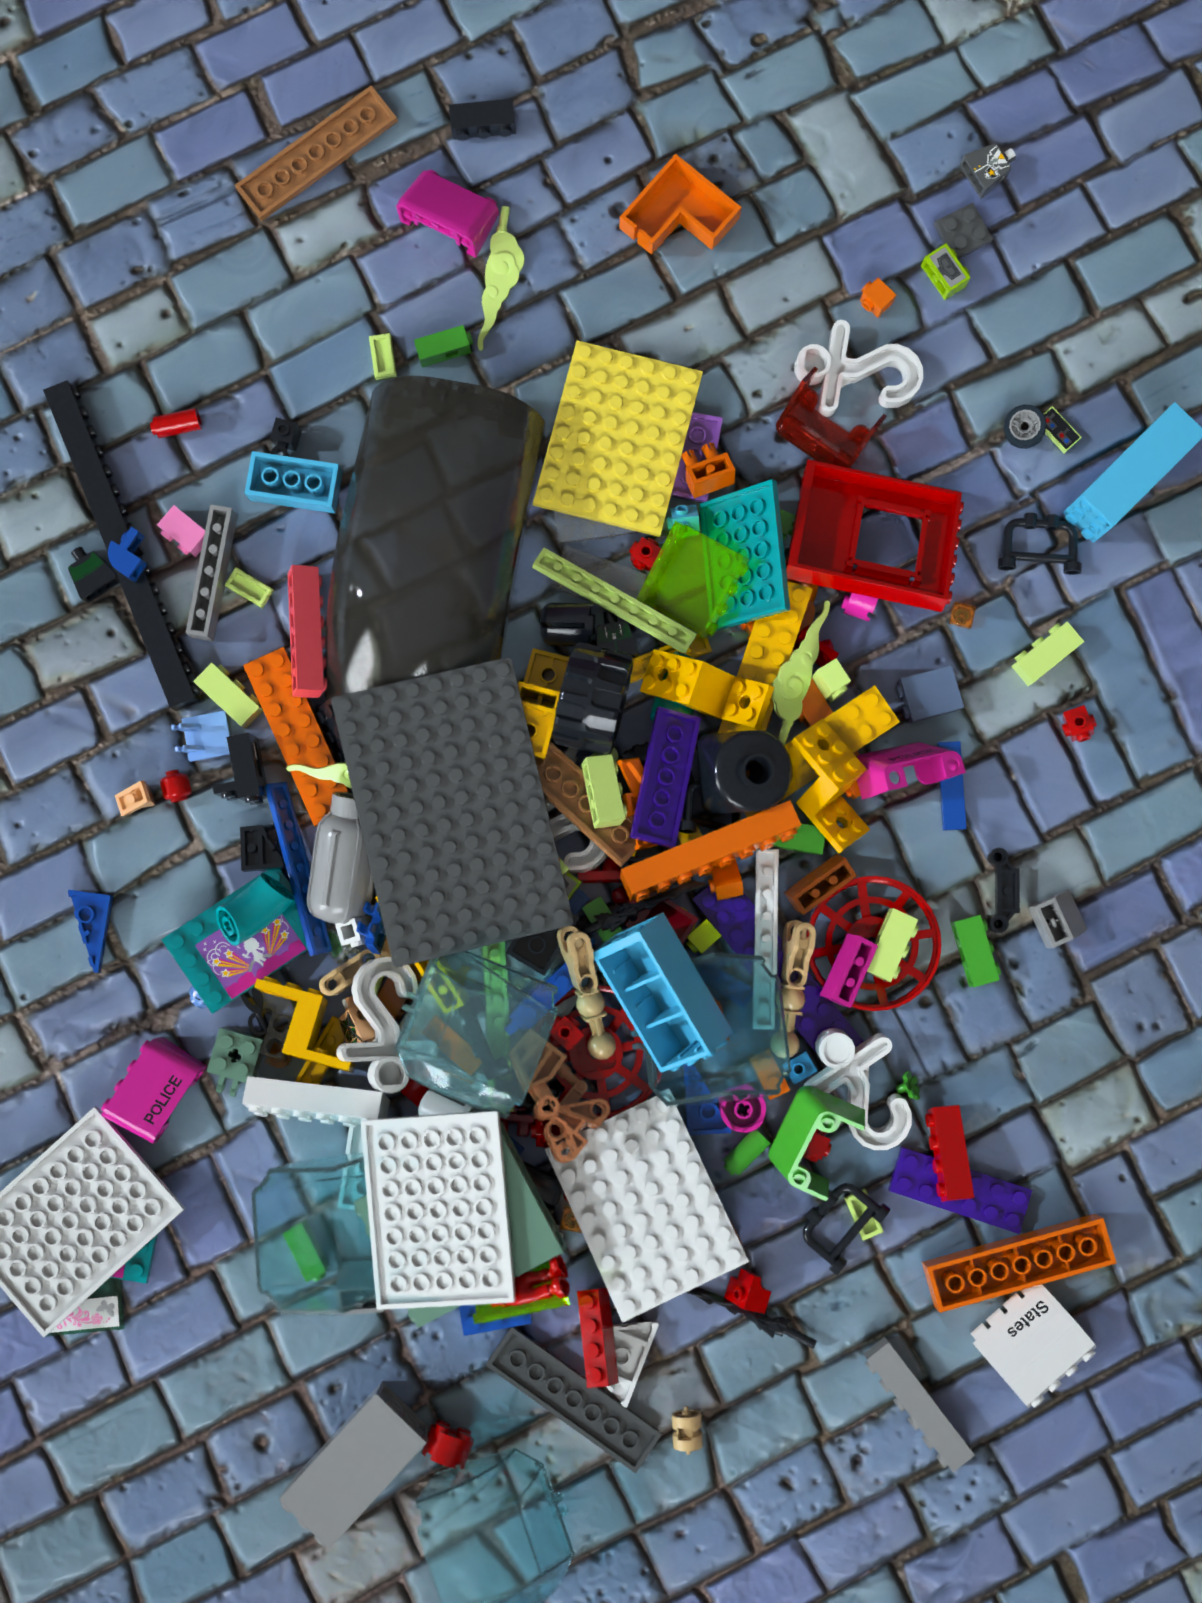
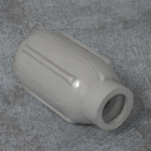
M333 792L330 812L323 816L318 823L307 892V906L309 912L315 918L334 924H346L349 919L363 917L366 914L363 908L366 901L371 904L374 881L353 793Z

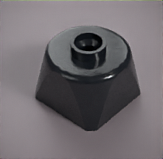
M749 730L703 735L697 742L702 808L709 814L769 810L779 803L787 793L792 780L791 758L783 743L765 730ZM747 764L750 768L749 778H747L745 773Z

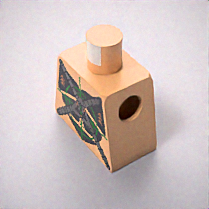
M353 996L343 999L342 1004L345 1012L339 1017V1023L346 1043L374 1041L375 1031L354 1003Z

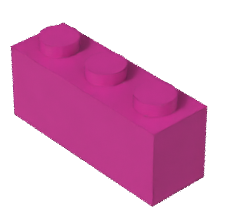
M847 933L820 996L836 1004L851 1008L878 945L861 936Z

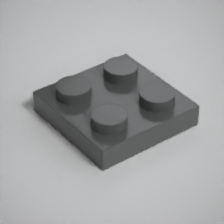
M973 203L934 222V227L943 244L947 243L949 248L956 252L957 259L990 244L993 240Z

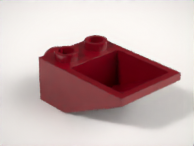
M615 888L611 893V899L617 905H623V903L634 905L637 903L636 900L630 902L625 888ZM655 891L649 894V898L658 895V893ZM666 900L650 910L644 909L638 912L637 920L634 922L629 920L624 926L630 928L660 913H664L683 945L699 918L672 901Z

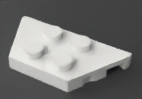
M658 1321L613 1324L619 1383L606 1387L620 1400L623 1407L627 1408L659 1326Z

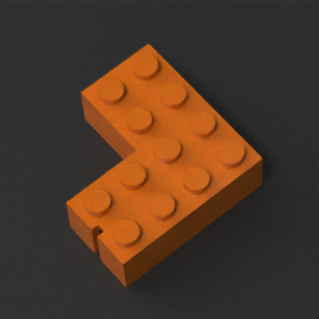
M675 153L622 213L619 220V229L633 240L637 238V243L651 255L679 224L713 250L740 219L742 207Z

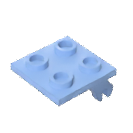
M225 711L182 718V723H179V725H171L173 731L179 730L185 733L186 745H183V747L176 746L175 752L187 753L189 762L230 755L227 737L230 736Z

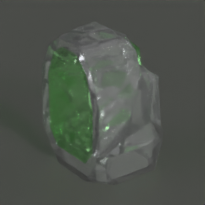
M336 926L328 930L333 950L329 953L337 964H344L361 953L359 946L352 948L350 944L341 946Z

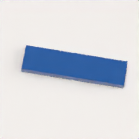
M961 741L937 743V747L955 751L961 756ZM963 774L939 782L943 831L966 829Z

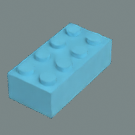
M252 451L244 494L250 501L336 514L343 471L339 464Z

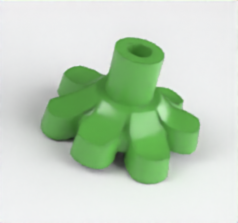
M910 1071L903 1074V1083L896 1085L897 1093L906 1092L910 1099H920L918 1094L920 1093L919 1087L915 1085L918 1083L917 1077H912Z

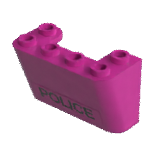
M922 742L905 744L856 756L867 769L857 779L862 800L891 790L907 787L904 767L914 766L918 781L924 785L937 783L966 773L962 758L957 752ZM892 771L896 772L899 776L897 784L892 783L889 779Z
M164 1037L144 1042L139 1050L141 1052L137 1060L134 1059L126 1070L129 1073L124 1080H119L114 1087L115 1094L111 1099L108 1098L101 1107L103 1117L153 1144L158 1142L169 1125L168 1118L187 1089L197 1083L207 1065Z

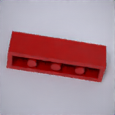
M960 1105L932 1107L927 1110L925 1121L927 1127H930L931 1133L929 1146L933 1150L935 1158L932 1166L938 1178V1183H936L937 1195L941 1197V1202L975 1198Z
M599 1288L577 1291L587 1388L618 1384L619 1379L608 1289Z

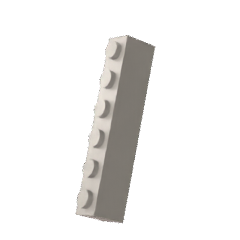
M210 504L186 628V634L194 639L214 642L238 517L237 513L229 507Z
M886 1337L863 1353L867 1358L865 1364L872 1374L876 1372L882 1378L879 1381L881 1386L887 1393L892 1391L896 1397L893 1400L901 1412L904 1410L908 1412L910 1417L907 1420L915 1430L921 1429L924 1433V1436L921 1438L929 1449L933 1447L939 1453L936 1458L944 1468L949 1466L954 1473L975 1456Z

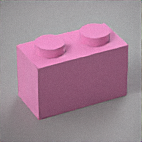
M173 505L157 524L162 529L160 534L170 542L174 539L179 543L177 548L185 555L191 553L196 557L201 552L205 530Z

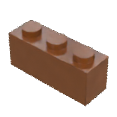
M835 854L783 893L794 910L805 915L857 877L845 857Z

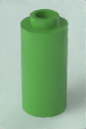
M757 1129L749 1132L723 1159L725 1162L723 1167L732 1176L735 1173L740 1176L771 1143Z

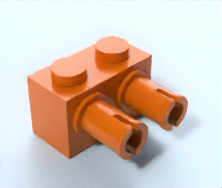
M713 442L709 443L710 449L708 444H705L701 449L706 460L698 462L694 450H689L690 456L687 451L681 455L686 465V483L693 498L735 484V468L728 453L719 455Z

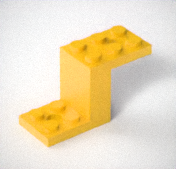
M533 648L524 682L518 681V689L527 725H532L536 729L534 736L530 737L534 756L546 759L553 732L558 698L570 657ZM547 669L555 673L554 678L550 681H546L542 677V673Z
M656 649L653 650L640 688L642 693L674 701L707 716L757 730L761 728L774 687L771 685L733 676L704 661ZM668 671L667 678L663 680L664 673ZM750 698V704L745 708V701Z
M822 718L791 741L793 746L820 776L795 803L840 854L870 830L842 797L846 790L867 769ZM818 744H821L825 750H821ZM836 821H840L844 828L839 827Z
M264 976L263 980L256 979L254 987L259 991L297 1002L282 1053L354 1073L356 1064L341 1061L337 1054H335V1057L329 1056L330 1052L315 1047L329 1002L321 991L308 988L307 992L302 991L303 988H300L299 985L286 982L284 986L277 979Z

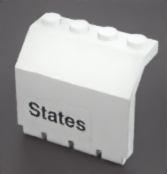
M1042 1284L1020 1290L1025 1296L1023 1299L1015 1293L1003 1304L1008 1311L1006 1314L998 1308L986 1319L991 1326L989 1329L981 1323L970 1333L976 1340L973 1342L975 1347L1028 1408L1031 1406L1036 1408L1044 1401L1043 1395L1047 1391L1054 1392L1062 1384L1060 1380L1065 1375L1068 1377L1072 1376L1079 1369L1077 1365L1082 1360L1087 1362L1096 1354L1094 1351L1096 1348L1095 1343Z

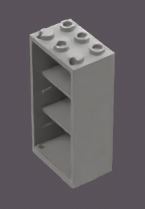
M382 1381L287 1484L278 1499L281 1502V1506L286 1512L293 1513L298 1518L300 1526L304 1529H309L321 1546H326L330 1549L428 1441L430 1427Z

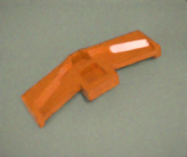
M639 757L616 761L631 792L622 795L623 803L627 808V817L634 816L640 790L644 767ZM636 839L635 850L658 845Z

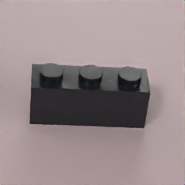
M513 98L449 104L453 140L465 141L469 138L479 137L486 139L490 136L500 135L507 137L511 134H516Z

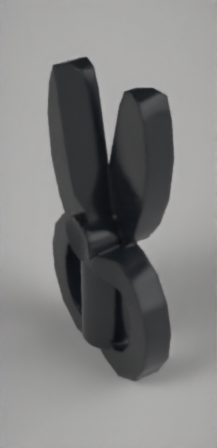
M253 987V998L248 992H245L241 995V999L245 1006L254 1012L248 1019L250 1031L256 1036H262L266 1032L275 1030L278 1019L271 1009H262V993ZM264 1013H268L272 1017L273 1024L271 1027ZM254 1017H256L261 1031H257L254 1028Z

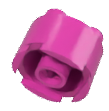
M850 592L849 596L844 595L840 607L844 609V614L869 622L870 617H867L868 612H874L878 598Z
M741 1084L732 1086L723 1093L719 1100V1110L721 1118L730 1129L741 1133H749L759 1128L764 1121L766 1104L763 1097L754 1088ZM742 1103L744 1106L748 1105L745 1108V1113H742L741 1111L737 1112V1110L739 1109V1104Z

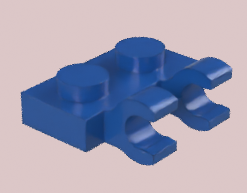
M366 901L363 911L371 915V923H369V926H366L359 922L356 931L365 936L364 944L372 954H381L386 933L379 903L376 902V905L373 906Z

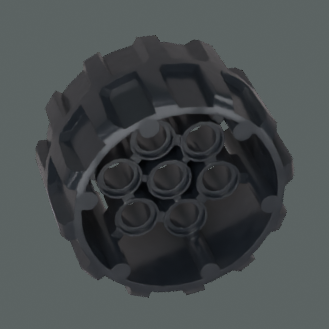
M583 642L576 643L566 667L555 713L553 739L557 745L602 755L611 754L627 699L633 669V656L628 653Z

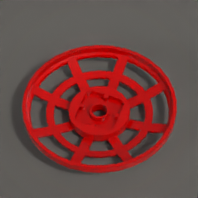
M865 876L852 879L818 904L811 915L809 924L815 927L820 912L831 920L826 931L825 947L814 949L809 961L810 967L821 986L824 987L826 980L821 975L815 958L827 956L830 965L833 966L835 962L834 954H838L842 944L832 945V935L836 924L847 931L848 934L861 936L865 939L869 937L877 938L886 915L883 918L871 916L869 903L881 904L908 915L902 907L911 897L923 910L930 929L919 930L914 938L910 937L909 941L912 944L911 953L907 962L903 959L900 960L898 966L901 967V971L896 979H892L891 982H883V979L873 975L874 983L862 982L860 989L876 990L879 1004L854 1001L852 1007L860 1010L883 1011L900 1007L918 996L930 983L937 970L942 946L937 919L924 898L913 888L900 881L888 877ZM866 883L885 884L899 889L902 893L895 902L882 897H868ZM857 885L858 899L846 903L837 912L826 905L839 892ZM860 905L861 919L851 924L842 917L848 910ZM932 938V957L929 967L924 974L913 966L918 955L919 940ZM907 974L919 981L915 988L906 995L888 1002L885 988L899 983Z
M598 985L600 992L614 994L610 986ZM577 989L568 991L536 1022L533 1030L537 1034H539L544 1021L550 1024L555 1018L550 1014L554 1008L563 1001L575 996V990ZM605 1006L603 1009L606 1013L615 1016L608 1027L604 1026L605 1032H609L616 1042V1050L611 1057L599 1060L590 1056L588 1040L592 1034L589 1022H586L587 1027L581 1029L584 1036L569 1052L563 1053L567 1056L564 1062L571 1061L574 1069L577 1071L575 1076L579 1080L585 1077L597 1082L598 1092H585L582 1098L591 1100L604 1099L609 1104L610 1097L623 1092L631 1083L643 1091L630 1104L612 1112L610 1110L605 1120L644 1102L653 1092L661 1075L660 1070L655 1065L649 1083H646L637 1076L642 1065L643 1049L646 1046L627 1017L623 1007L620 1011ZM576 1009L569 1013L567 1017L572 1015L575 1018L581 1014ZM622 1022L630 1029L634 1041L621 1043L615 1032ZM567 1028L561 1030V1033L564 1035L569 1032ZM550 1041V1044L556 1048V1045ZM636 1050L635 1063L632 1071H630L621 1064L623 1052ZM615 1072L625 1078L624 1082L607 1091L605 1078ZM556 1073L557 1080L565 1088L558 1098L560 1103L573 1086Z

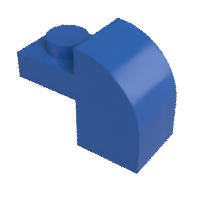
M131 527L129 531L124 532L119 545L111 540L108 547V558L111 565L117 571L133 582H136L147 566L142 559L134 555L145 536Z

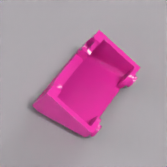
M431 169L421 172L396 205L400 222L408 226L411 225L412 221L417 226L419 223H422L455 239L456 245L460 246L462 243L468 248L466 253L477 258L499 216L497 203L489 197L484 198L440 177L437 172Z

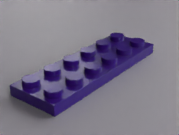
M660 706L656 708L630 838L669 848L676 847L701 721L700 717Z
M901 1147L888 1188L890 1192L1020 1234L1033 1190L970 1169L975 1198L941 1202V1197H938L936 1191V1183H938L937 1173H934L932 1166L935 1158Z

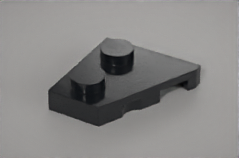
M264 826L240 827L241 871L251 872L286 868L282 857Z

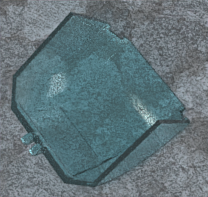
M469 950L429 960L417 992L408 991L406 995L413 999L412 1005L403 1004L401 1008L407 1011L408 1015L395 1049L406 1075L423 1086L486 1112L498 1111L500 1117L507 1118L510 1115L509 1110L514 1105L520 1106L524 1101L558 1013V1007L553 1006V994L558 992V987L534 974Z
M714 952L691 958L712 997L720 1002L723 1009L722 1014L733 1033L729 1036L730 1041L722 1047L715 1049V1055L705 1060L702 1057L690 1066L685 1063L676 1071L669 1069L660 1072L646 1046L642 1043L632 1044V1050L645 1049L648 1086L666 1106L700 1105L778 1095L781 1091L780 1085L785 1076H789L791 1073L780 978L777 974L772 975L764 964L766 960L761 955ZM636 1030L630 1031L631 1036L639 1037Z
M363 1153L321 1157L270 1168L260 1185L251 1192L257 1289L261 1294L265 1293L276 1305L274 1309L279 1314L342 1315L375 1299L371 1239L366 1234V1226L362 1218H359L355 1212L354 1201L367 1194Z
M512 1448L468 1462L464 1469H460L459 1465L456 1468L446 1469L433 1475L416 1500V1508L421 1509L422 1524L417 1527V1534L441 1603H543L557 1590L575 1552L562 1518L568 1514V1508L566 1506H558V1503L563 1501V1493L554 1494L544 1463L516 1448Z

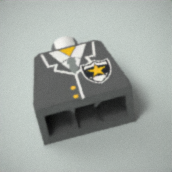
M991 144L965 154L959 166L981 199L1007 178L1011 170L1009 163L1016 160V155L1011 148L1002 152L997 144Z

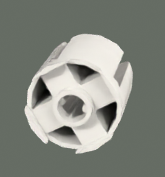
M435 1085L421 1099L418 1107V1116L483 1111V1105L444 1085Z

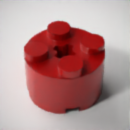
M437 1419L436 1424H431L428 1441L423 1446L421 1454L426 1456V1453L431 1454L430 1460L441 1465L456 1468V1465L460 1464V1469H464L474 1442L470 1435L471 1431L463 1427H458V1430L449 1428L450 1424L448 1422Z

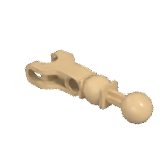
M791 920L785 924L782 938L783 963L781 978L783 983L780 986L783 988L777 995V1003L780 1008L776 1009V1011L782 1013L780 1031L773 1036L771 1041L773 1052L781 1058L794 1056L800 1047L799 1039L794 1033L796 1015L803 1016V1012L800 1011L805 1004V994L803 992L805 987L803 985L807 980L809 961L815 947L816 930L814 926L798 920ZM794 971H797V973H798V978H797V980L794 981V982H791V980H790V975H791V973L794 972Z
M572 925L562 927L557 931L560 951L567 964L572 984L577 989L575 990V994L578 995L576 1007L581 1014V1019L589 1022L592 1034L588 1040V1051L595 1059H608L616 1050V1042L613 1036L604 1030L602 1017L607 1016V1013L603 1010L605 1000L598 988V980L593 963L594 953L588 935L578 931ZM568 931H572V934L568 936L566 942L564 940L565 933ZM588 977V983L581 987L582 980Z
M387 937L381 954H373L375 959L391 957ZM369 949L362 951L325 975L319 982L320 991L327 996H336L351 987L355 974L364 965V956L371 953ZM334 979L337 986L334 990H331L328 985Z

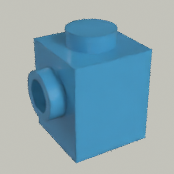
M805 1050L780 1063L783 1067L781 1072L786 1082L791 1081L794 1085L817 1072L816 1067Z

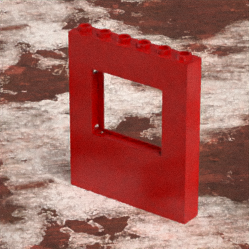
M808 459L803 473L786 563L787 579L942 612L945 605H949L952 599V591H949V588L952 586L955 573H952V568L956 565L957 555L954 554V550H957L960 539L956 535L960 531L962 520L959 519V515L962 514L964 502H961L962 492ZM863 507L922 519L915 572L855 559Z

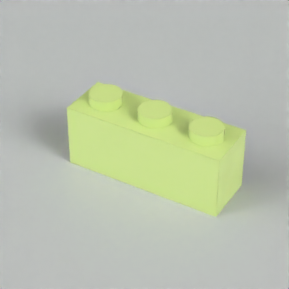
M1068 621L1063 625L1057 623L1048 630L1050 633L1048 637L1044 639L1041 636L1031 644L1032 650L1028 653L1024 650L1014 658L1017 662L1011 667L1027 686L1037 681L1085 642Z
M837 658L819 668L812 676V680L825 700H828L830 703L840 698L848 689L847 685L851 682Z
M211 662L193 682L241 727L247 729L263 712V709L259 706L258 698L253 694L248 696L243 691L246 687L237 679L232 681L228 677L230 672L221 664L217 667Z
M612 754L586 757L581 766L594 829L619 826L627 817V808L625 804H622V785L617 780L618 765L616 761H613Z
M894 908L888 910L874 942L878 947L867 973L887 982L897 978L901 969L898 966L900 960L907 956L910 948L907 945L910 937L914 938L919 926L916 925L918 919Z

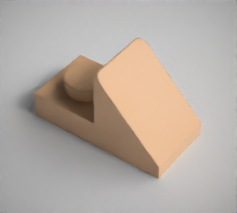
M144 780L115 795L121 816L129 815L140 808L156 805L150 786Z

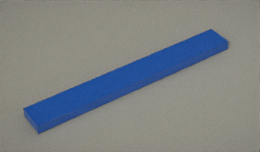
M287 782L269 783L264 787L309 955L315 956L329 953L333 950L325 921L315 918L309 912L307 906V892L311 869Z

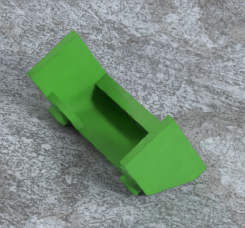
M806 1085L797 1091L769 1147L768 1156L774 1166L793 1187L827 1201L829 1179L809 1171L799 1163L816 1129L827 1133L834 1132L842 1121L864 1130L865 1110L815 1087Z

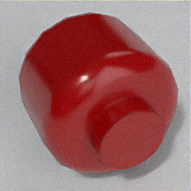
M179 769L165 772L166 777L160 780L163 797L166 800H170L171 803L187 800L188 795L192 793L188 775L186 773H179Z

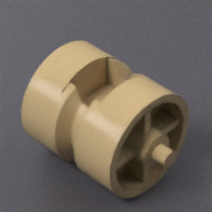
M684 1406V1410H677L672 1413V1428L676 1430L673 1433V1448L675 1450L686 1451V1454L689 1455L691 1451L703 1448V1435L699 1431L702 1427L700 1411Z

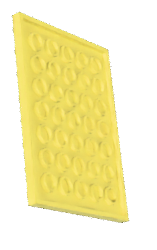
M577 340L534 496L533 506L661 537L703 371Z

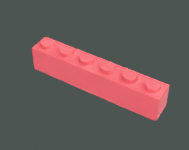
M292 565L287 574L292 697L319 698L327 688V679L323 677V670L326 668V658L322 656V649L325 647V637L321 634V629L324 626V616H321L320 608L323 606V596L320 595L319 588L322 586V576L319 575L318 567Z

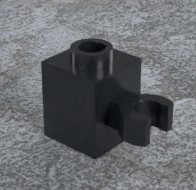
M276 417L270 436L275 445L271 450V454L277 455L279 452H283V456L289 457L288 449L296 451L302 432L296 422Z

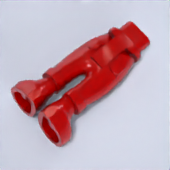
M559 1254L550 1259L549 1269L544 1268L539 1271L525 1272L515 1277V1302L493 1303L491 1306L494 1308L501 1305L505 1308L508 1306H521L545 1298L549 1299L553 1295H556L558 1298L567 1297L570 1292V1286L566 1280L568 1278V1271L562 1256Z

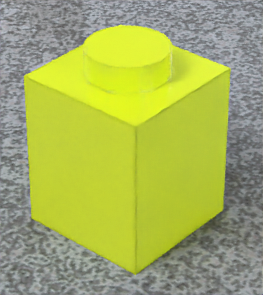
M705 919L688 935L686 945L694 953L698 951L702 954L722 935Z

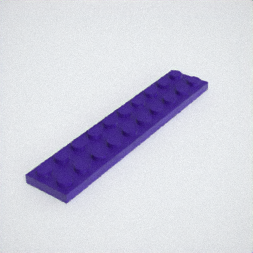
M708 886L692 900L754 976V904L745 893L741 896L717 901L715 892L711 893ZM779 935L777 937V995L783 988L780 986L783 983L781 978L783 950L782 939ZM797 971L792 972L790 975L791 982H794L798 978ZM808 972L806 983L803 985L805 987V990H803L805 1004L800 1010L803 1012V1016L796 1015L794 1026L816 1055V1039L822 1031L828 1028L843 1030L851 1038L855 1047L863 1043V1039L834 1003L820 996L822 989Z

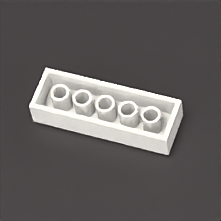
M247 1076L242 1104L249 1108L248 1111L254 1112V1115L268 1117V1113L280 1119H290V1116H294L304 1122H312V1119H318L323 1124L334 1125V1121L343 1123V1126L356 1127L357 1124H361L362 1120L387 1118L390 1100L383 1092Z

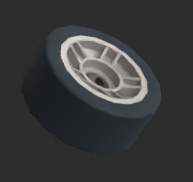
M1023 404L1017 406L1005 418V437L1011 445L1017 448L1027 449L1033 447L1042 440L1045 434V416L1039 408L1033 405ZM1023 422H1026L1029 426L1027 430L1021 429Z

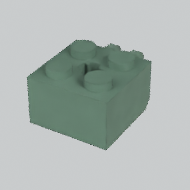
M229 1027L219 1028L207 1068L208 1073L220 1076L216 1092L222 1093L225 1089L227 1078L233 1079L229 1095L236 1097L240 1083H246L247 1076H258L268 1038ZM239 1050L238 1054L241 1055L240 1059H236L234 1056V1052Z

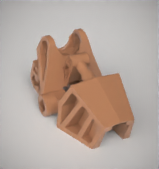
M529 1028L510 1050L508 1057L523 1093L529 1092L536 1103L532 1110L534 1118L542 1122L548 1120V1123L543 1128V1135L553 1158L560 1163H567L574 1160L588 1142L579 1134L585 1126L591 1129L600 1127L608 1116L610 1107L604 1099L578 1102L587 1090V1083L579 1080L564 1063L567 1057L565 1054L542 1038L533 1029ZM556 1073L573 1086L560 1103L553 1096L547 1085ZM594 1105L600 1107V1116H596L593 1113L592 1109ZM547 1106L549 1108V1111L547 1110L544 1112L542 1107ZM551 1125L559 1127V1136L551 1133ZM562 1138L565 1139L564 1142H561L556 1145L557 1141L561 1140ZM568 1148L569 1153L562 1156L561 1151Z

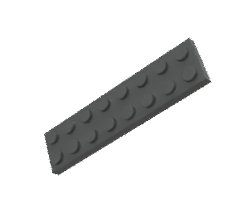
M510 1327L485 1364V1366L634 1473L638 1471L662 1435L660 1430L628 1407H623L621 1402L600 1387L587 1388L586 1377L516 1327Z

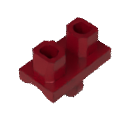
M513 1105L512 1114L499 1113L500 1122L503 1123L507 1132L509 1124H517L516 1136H529L531 1124H534V1116L517 1114L526 1113V1107Z

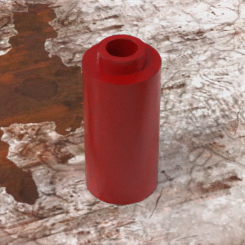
M192 408L153 417V422H150V427L153 435H157L160 439L201 430L202 421L198 409Z

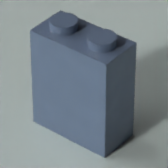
M952 665L901 678L897 682V686H895L896 694L903 702V707H901L904 719L908 720L909 724L956 712L964 708Z

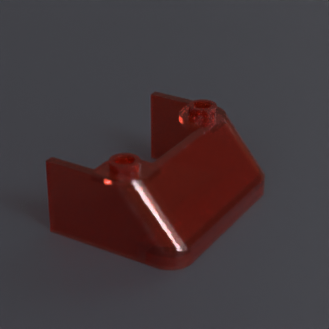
M814 367L802 379L777 421V433L818 462L852 468L887 416L883 414L871 429L865 425H856L850 433L845 431L815 410L819 397L817 392L808 386L818 371V368Z

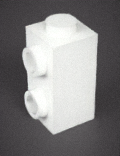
M371 915L349 919L346 924H335L341 946L350 944L352 948L364 945L365 936L357 933L356 929L359 922L369 926Z

